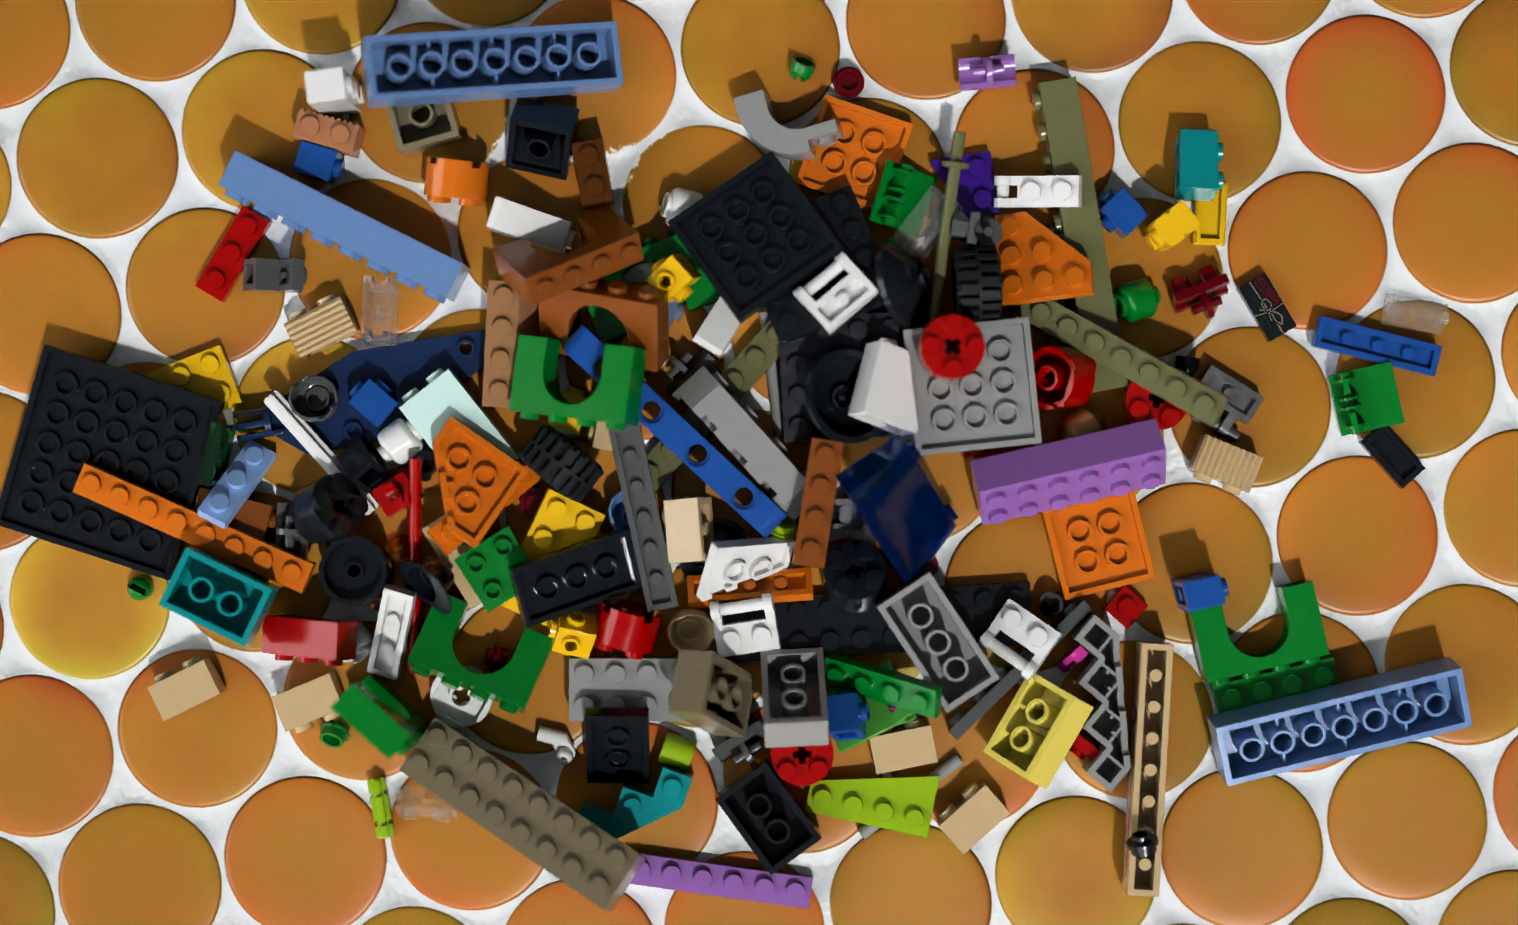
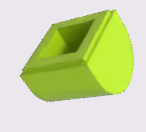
M668 731L658 762L687 772L697 741Z

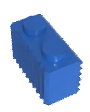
M1204 571V573L1198 572L1197 575H1186L1185 578H1174L1172 581L1178 608L1186 612L1226 604L1225 596H1229L1226 579L1224 577L1220 578L1215 573Z

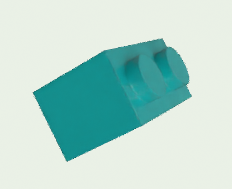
M1180 129L1175 141V199L1213 201L1217 191L1222 190L1224 175L1223 171L1218 170V161H1222L1223 142H1218V131Z

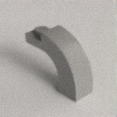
M763 89L733 98L738 117L746 132L769 152L772 151L778 157L790 160L815 159L817 155L814 146L818 145L820 148L829 147L837 143L836 139L844 137L842 127L836 119L801 129H791L780 125L775 117L771 98Z

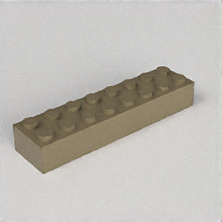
M434 717L399 769L603 910L612 912L646 860L644 856L436 717Z

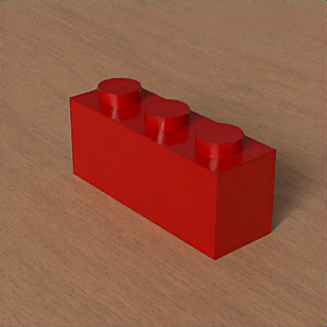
M286 614L266 615L263 621L262 653L275 654V660L291 661L296 656L299 657L300 663H318V659H324V665L343 666V660L356 659L358 621Z

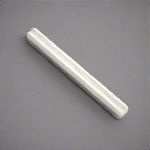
M277 390L267 396L264 404L328 475L342 473L349 480L336 457L337 455L306 421L302 420L292 411L285 397ZM355 485L361 496L368 502V511L365 515L371 514L379 506V503L371 493L367 494Z

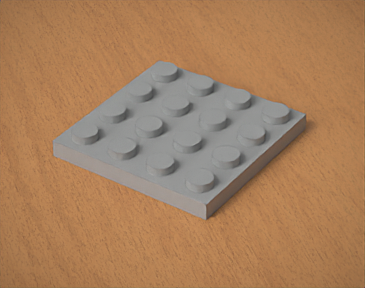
M1029 317L974 322L984 337L986 345L984 356L979 366L972 373L955 380L935 378L926 372L920 364L917 345L919 335L924 328L902 330L903 346L905 350L909 351L918 422L917 433L913 434L915 456L1042 443ZM945 340L947 348L944 351L946 354L952 352L956 354L955 347L957 344L954 341L947 342Z

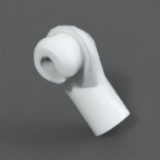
M540 725L536 740L552 744L557 755L556 760L560 764L567 765L571 763L576 751L569 734Z

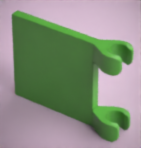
M890 660L883 661L877 665L897 672ZM835 688L826 693V698L827 696L836 695L838 691L842 690ZM860 696L864 702L868 703L870 709V721H866V738L835 742L842 753L897 725L915 720L917 714L901 708H896L891 712L888 704Z

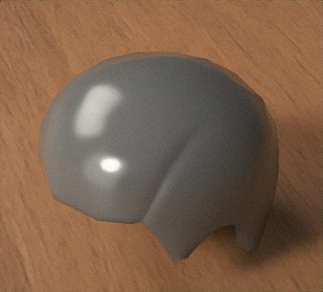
M306 375L297 383L292 384L288 402L292 411L302 420L312 423L321 422L329 418L337 410L339 394L334 383L326 377Z

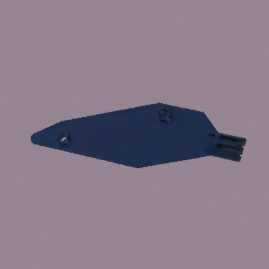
M485 329L352 351L317 374V376H324L334 383L339 394L337 410L329 418L321 422H306L331 450L346 448L359 437L368 444L377 439L378 433L395 419H407L399 409L404 404L401 398L415 387L419 391L429 384L426 378L440 367L444 372L451 368L461 382L480 371L484 366ZM467 342L472 346L471 353L464 354L461 351L462 343ZM371 379L376 383L380 379L393 391L389 396L398 403L396 409L379 428L375 427L349 404L352 397L348 394L360 380L366 383ZM289 393L284 396L287 401ZM267 406L232 411L233 418L263 413V418L234 424L235 430L265 426V431L238 435V442L276 436L302 452L309 454Z

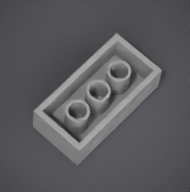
M928 570L875 604L924 680L942 686L941 705L946 713L1000 678Z
M589 655L588 659L571 656L569 658V721H585V707L649 708V721H685L668 712V697L673 687L675 676L674 664L678 659V655H644L642 660L632 659L625 655Z

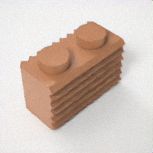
M302 108L298 111L292 138L300 143L302 140L338 151L343 155L358 158L366 132L358 123L342 121L340 118L324 116L322 113L318 114L315 111H306Z

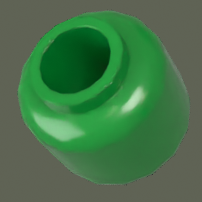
M1145 278L1122 283L1115 289L1113 294L1116 315L1126 322H1136L1152 317L1157 312L1158 303L1161 300L1158 288Z

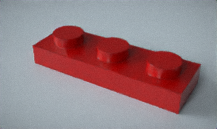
M242 206L195 286L225 303L244 271V259H250L272 222Z

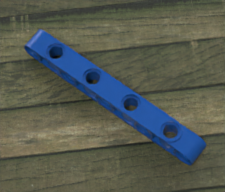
M582 324L561 348L599 383L601 374L598 373L596 365L598 360L604 357L605 344ZM643 380L638 420L762 536L767 538L788 515ZM654 401L659 404L661 412L658 417L654 419L645 417L642 408L646 402ZM696 444L704 446L707 450L705 459L699 462L693 461L688 454L689 449ZM745 487L752 491L753 496L749 503L740 504L735 500V493L738 489Z

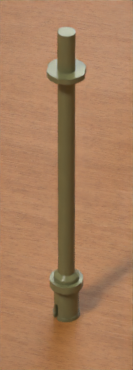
M954 131L950 161L941 162L943 167L948 168L926 325L940 317L961 170L969 169V164L962 163L966 138L965 132Z

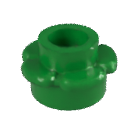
M330 720L329 722H324L320 728L321 734L319 738L323 744L329 747L340 748L350 738L346 725L341 721Z

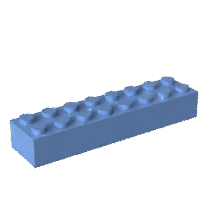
M617 21L364 36L360 45L367 108L616 92L624 84Z
M236 150L218 184L227 189L224 195L246 206H249L252 201L255 203L254 210L274 220H277L280 215L284 217L281 222L282 224L302 234H305L308 229L312 231L309 236L310 238L331 248L334 243L340 245L339 252L359 262L362 257L369 259L366 264L367 266L387 276L390 271L397 273L395 280L415 290L418 285L425 287L423 294L443 304L446 298L453 302L455 301L470 271V268Z
M1450 657L1207 716L1218 773L1227 786L1472 727L1462 667Z

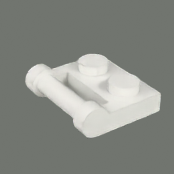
M842 251L834 257L835 261L807 285L803 288L799 286L793 291L796 299L806 307L829 334H832L879 294L878 289ZM841 271H845L848 274L819 300L814 301L812 296Z
M772 593L762 594L760 598L721 604L719 601L709 602L717 652L722 657L781 648ZM758 610H764L765 618L725 624L723 621V616Z
M1009 598L977 644L984 650L990 649L1022 672L1021 676L1031 680L1062 634ZM1001 630L1035 654L1034 657L1027 661L997 640L996 636Z

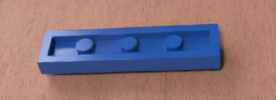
M1318 316L1311 347L1378 364L1391 361V365L1394 368L1430 377H1435L1442 350L1440 345L1324 316Z

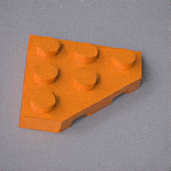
M1025 211L995 216V220L1001 225L1003 230L1001 241L996 245L1000 256L1002 272V307L1095 295L1093 264L1089 259Z
M451 416L432 442V448L448 531L475 549L529 470Z

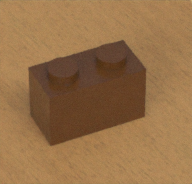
M603 139L572 143L571 147L584 209L615 204Z

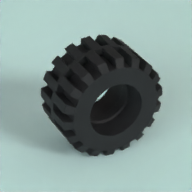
M995 245L960 246L955 248L952 257L954 314L965 316L973 322L1000 320L1002 314V272L999 252Z
M542 424L519 452L521 460L532 471L572 501L581 502L604 473L600 464L559 431L546 424Z

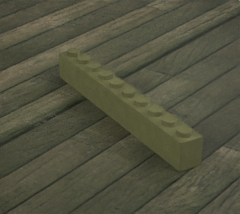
M1076 77L1040 82L1035 87L1036 92H1032V103L1034 111L1039 110L1041 123H1037V133L1039 141L1045 142L1046 153L1042 154L1044 171L1050 172V175L1082 176V207L1056 208L1057 215L1052 217L1055 234L1060 233L1062 240L1089 259L1093 264L1095 295L1071 298L1072 307L1070 308L1120 336ZM1094 360L1097 369L1092 392L1128 386L1126 377Z

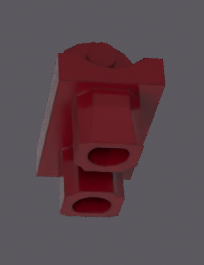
M1213 264L1198 270L1197 275L1201 283L1191 286L1186 275L1172 279V307L1175 313L1190 308L1192 315L1203 312L1207 319L1213 318L1215 316L1213 308L1223 304L1220 296L1228 293L1227 284H1229V279L1226 273L1220 275Z

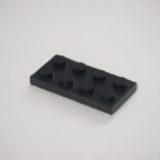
M626 527L508 566L522 624L526 628L642 588L630 532Z

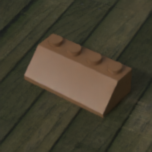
M488 280L482 406L509 408L519 334L540 337L539 304L531 306L505 281Z

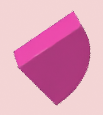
M1075 643L1055 666L1062 673L1068 672L1075 663L1079 664L1087 656L1088 652L1081 645Z

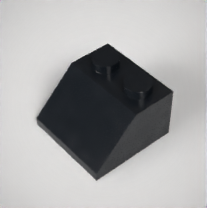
M518 98L510 118L506 167L567 180L573 153L571 144L575 143L580 109L530 98Z

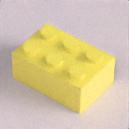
M1035 673L1031 680L1024 679L983 752L1026 780L1047 789L1094 707Z

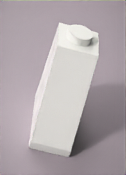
M498 196L495 197L486 225L494 233L516 240L521 238L526 243L560 254H565L566 248H572L576 237V231L572 230L573 224L571 222Z
M719 297L693 338V342L720 359L742 323L740 324L721 297Z
M880 338L879 341L866 344L848 412L849 416L898 436L917 433L918 422L908 350L898 347L896 341L888 338Z

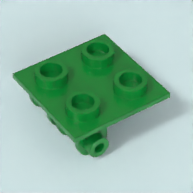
M887 159L868 220L919 238L937 179L914 170V167L904 163L901 165Z
M1391 361L1328 375L1342 436L1405 423Z
M509 526L479 543L475 549L471 548L454 559L488 613L515 596L508 566L529 560Z

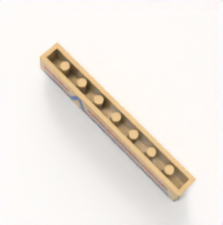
M1136 640L1130 738L1131 769L1128 773L1122 889L1127 895L1159 897L1174 645L1168 642ZM1147 830L1158 837L1157 851L1148 857H1135L1131 854V850L1127 848V839L1136 831Z

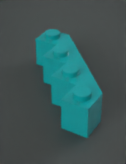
M664 764L654 792L630 783H624L615 811L585 801L580 814L618 839L681 809L694 773Z

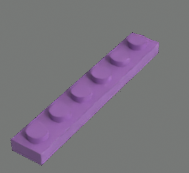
M638 852L646 860L630 883L809 909L813 876L781 871L770 875L766 869Z

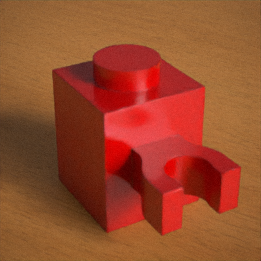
M408 471L400 472L371 491L388 518L394 517L409 507Z

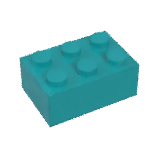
M190 546L186 547L158 605L245 647L253 644L280 587L203 549Z

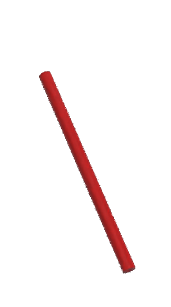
M409 457L408 560L413 562L421 559V457ZM417 597L408 634V657L420 633L421 600ZM408 665V673H415L411 670L412 666Z

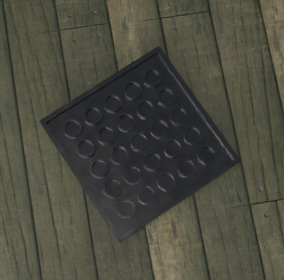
M44 345L0 498V526L170 581L178 565L185 541L72 491L83 464L89 462L194 509L198 490L202 484L226 401L52 345Z

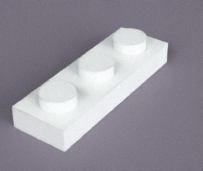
M388 583L384 587L367 672L397 680L400 676L417 592Z

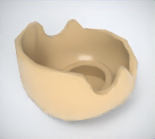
M684 608L678 611L672 617L667 627L668 640L678 652L679 649L706 651L712 640L715 639L712 619L704 611L696 608Z

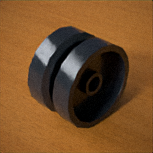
M359 536L343 537L333 542L322 554L319 564V579L325 592L335 601L352 606L372 605L380 601L384 587L387 583L393 585L396 576L395 562L389 551L379 542ZM359 566L360 574L355 577L354 575L357 573L355 567Z

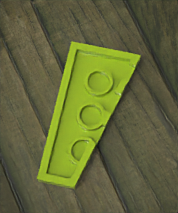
M940 776L820 780L810 785L805 811L927 838Z

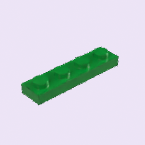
M833 652L825 657V684L827 686L840 690H851L862 697L933 719L941 713V685Z
M1328 656L1321 658V662L1309 665L1299 663L1291 665V668L1279 672L1269 670L1261 672L1260 676L1242 679L1240 677L1232 679L1230 683L1224 685L1210 686L1218 714L1340 684L1334 657Z

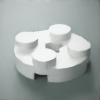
M462 665L471 672L485 674L474 666ZM436 677L432 684L430 698L434 712L441 721L449 726L459 728L476 724L488 714L492 707L493 700L488 699L487 702L475 699L469 695L471 692L469 690L467 695L470 697V701H463L461 704H458L456 702L457 696L454 694L455 689L443 685L441 678Z

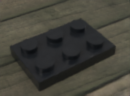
M585 707L587 783H650L649 708Z

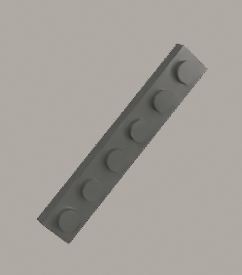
M638 421L637 426L626 425L625 431L608 429L647 611L653 612L677 607L679 602L671 564H668L665 537L640 421Z
M1084 600L1079 604L1075 601L1070 603L1061 612L1065 618L1057 626L1052 622L1049 624L1050 627L1062 634L1058 642L1092 610ZM1024 648L1019 653L1027 661H1030L1035 655L1027 648ZM1005 666L998 673L1000 678L996 680L997 684L989 691L984 688L971 699L975 705L967 713L961 709L949 721L952 725L948 730L951 735L958 740L1023 677L1021 676L1022 672L1015 667L1010 669L1008 666Z

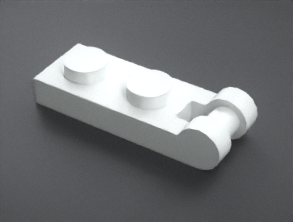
M1081 175L994 176V186H997V198H994L993 208L1082 207ZM1009 186H1017V198H1009Z

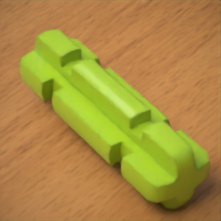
M384 777L371 778L367 781L368 792L372 793V797L369 798L373 822H377V826H374L375 834L378 839L394 836L393 823L389 822V819H392L388 794L384 792V790H387L386 779Z

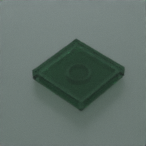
M211 422L198 480L199 485L215 486L227 470L236 433L235 425Z

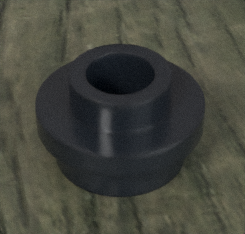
M1139 830L1132 833L1131 837L1126 841L1127 848L1131 850V854L1135 857L1153 855L1157 851L1156 846L1159 843L1158 837L1147 830Z

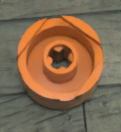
M427 157L424 195H428V202L450 203L451 198H458V205L477 207L481 206L482 201L487 200L490 163L481 162V168H479V162L437 158V164H435L436 157Z

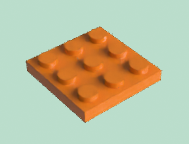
M825 94L815 124L836 119L842 127L844 137L836 139L837 143L829 147L820 148L818 145L814 146L817 158L802 161L795 183L825 195L850 185L859 206L871 210L886 161L888 159L901 164L914 124Z
M1135 491L1128 492L1123 496L1101 498L1092 503L1070 505L1062 510L1042 512L1061 592L1065 600L1156 578Z

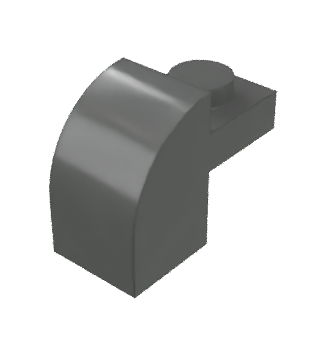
M244 259V291L302 293L303 285L307 280L304 259Z

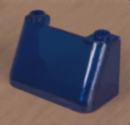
M898 434L835 477L879 543V547L907 586L920 576L957 526L954 521L958 519V516L949 503L944 505L917 461L922 456L914 443L911 441L906 444Z

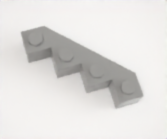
M702 366L676 390L677 394L793 521L800 516L806 469L800 473L784 455L788 449L777 437L770 440L755 423L759 417L747 404L741 408L725 390L729 386L725 379L717 371L711 374Z
M1089 612L1070 635V637L1093 655L1074 680L1097 699L1092 706L1094 707L1082 728L1101 743L1098 747L1100 750L1099 754L1094 760L1089 758L1082 768L1111 792L1131 769L1123 694V673L1119 649L1120 639L1118 633L1095 614Z

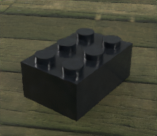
M766 758L715 795L716 802L770 875H773L822 839L819 829Z

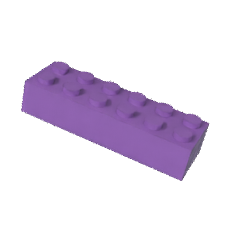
M1156 418L970 461L973 492L982 525L1001 524L1009 519L1031 517L1044 511L1062 510L1070 505L1092 503L1101 498L1123 496L1131 491L1144 488L1153 489L1159 485L1166 484V447Z

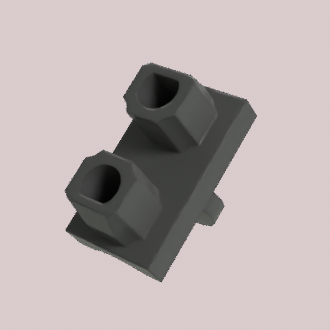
M971 211L970 218L953 216L951 236H953V240L967 241L968 246H979V243L981 245H997L1001 241L1003 230L996 220H983L981 213Z
M703 348L694 357L686 351L679 360L671 354L668 360L674 366L666 375L672 381L664 390L677 401L685 402L677 394L676 390L702 366L711 374L717 371L721 375L722 372L714 363L715 359Z
M277 502L275 545L308 559L309 541L299 534L293 524L292 517L295 516L294 506L291 508V503Z
M750 713L746 737L715 736L710 734L715 747L712 749L715 757L719 758L722 763L732 757L736 765L746 759L751 766L757 764L754 755L763 750L758 740L764 737V724Z

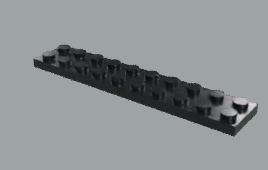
M1029 581L940 587L976 643H978L983 633L989 628L1009 598L1032 613ZM898 589L884 590L878 602ZM813 594L814 600L774 603L781 642L780 649L823 647L824 657L831 652L843 656L906 652L876 606L864 612L850 613L837 605H833L825 594ZM764 610L725 615L723 616V621L725 624L765 618ZM1001 630L996 636V639L1006 646L1021 645ZM760 652L724 657L731 662L761 661Z

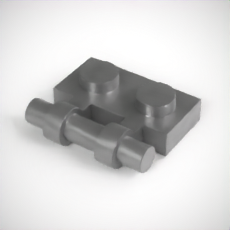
M1211 364L1199 381L1230 397L1224 409L1227 413L1213 427L1191 415L1190 419L1198 424L1200 422L1215 430L1214 434L1222 439L1226 437L1235 443L1241 435L1239 430L1232 427L1235 420L1238 419L1244 424H1248L1264 397Z

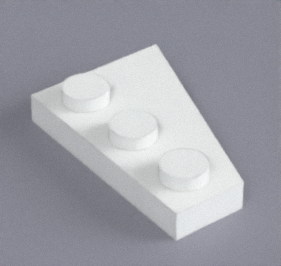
M764 537L711 542L696 596L704 602L712 599V594L724 589L726 592L737 589V584L752 578L757 581L782 569H787L795 541L792 538Z

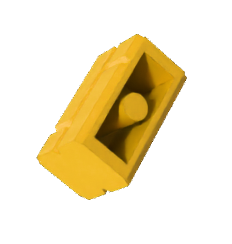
M1179 201L1144 227V232L1146 233L1144 239L1154 251L1158 249L1164 252L1174 247L1185 236L1196 230L1200 226V221L1185 202Z

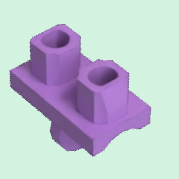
M1014 54L957 60L960 91L1017 86Z

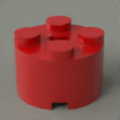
M949 314L941 316L926 325L919 335L917 352L920 364L930 375L943 380H955L969 375L979 366L983 359L986 345L981 330L972 320L962 315ZM945 340L947 342L954 341L957 344L955 347L956 354L953 352L946 354L944 351L947 348Z
M1069 345L1045 346L1033 353L1039 408L1046 410L1074 408L1087 403L1095 384L1097 366L1094 359Z
M1128 380V386L1123 387L1121 393V405L1132 424L1156 418L1159 429L1164 430L1175 426L1185 416L1186 412L1163 398H1161L1160 404H1155L1153 407V401L1149 400V395L1154 393Z
M610 599L601 602L597 614V636L594 646L604 651H612L613 648L625 651V656L637 660H642L644 654L652 653L662 614L657 612L653 616L651 612L647 611V606L623 599H618L617 604H609Z
M830 737L829 745L805 746L806 751H811L805 755V759H799L797 754H793V752L798 751L799 746L771 748V761L776 773L782 780L797 786H808L826 777L833 763L834 752Z

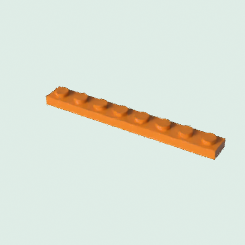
M89 462L83 464L72 491L300 593L305 592L316 566V563L234 526L228 525L226 529H223L198 516L197 510Z

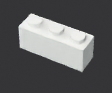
M343 67L304 72L308 104L319 113L332 117L362 112L361 104L366 103L364 87L362 84L359 85L358 80Z

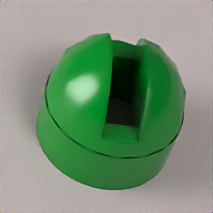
M793 56L789 67L790 75L794 80L799 76L801 77V82H805L813 75L816 64L806 57Z
M135 576L128 582V594L135 600H145L153 594L154 583L148 576ZM133 583L146 589L145 594L134 589Z

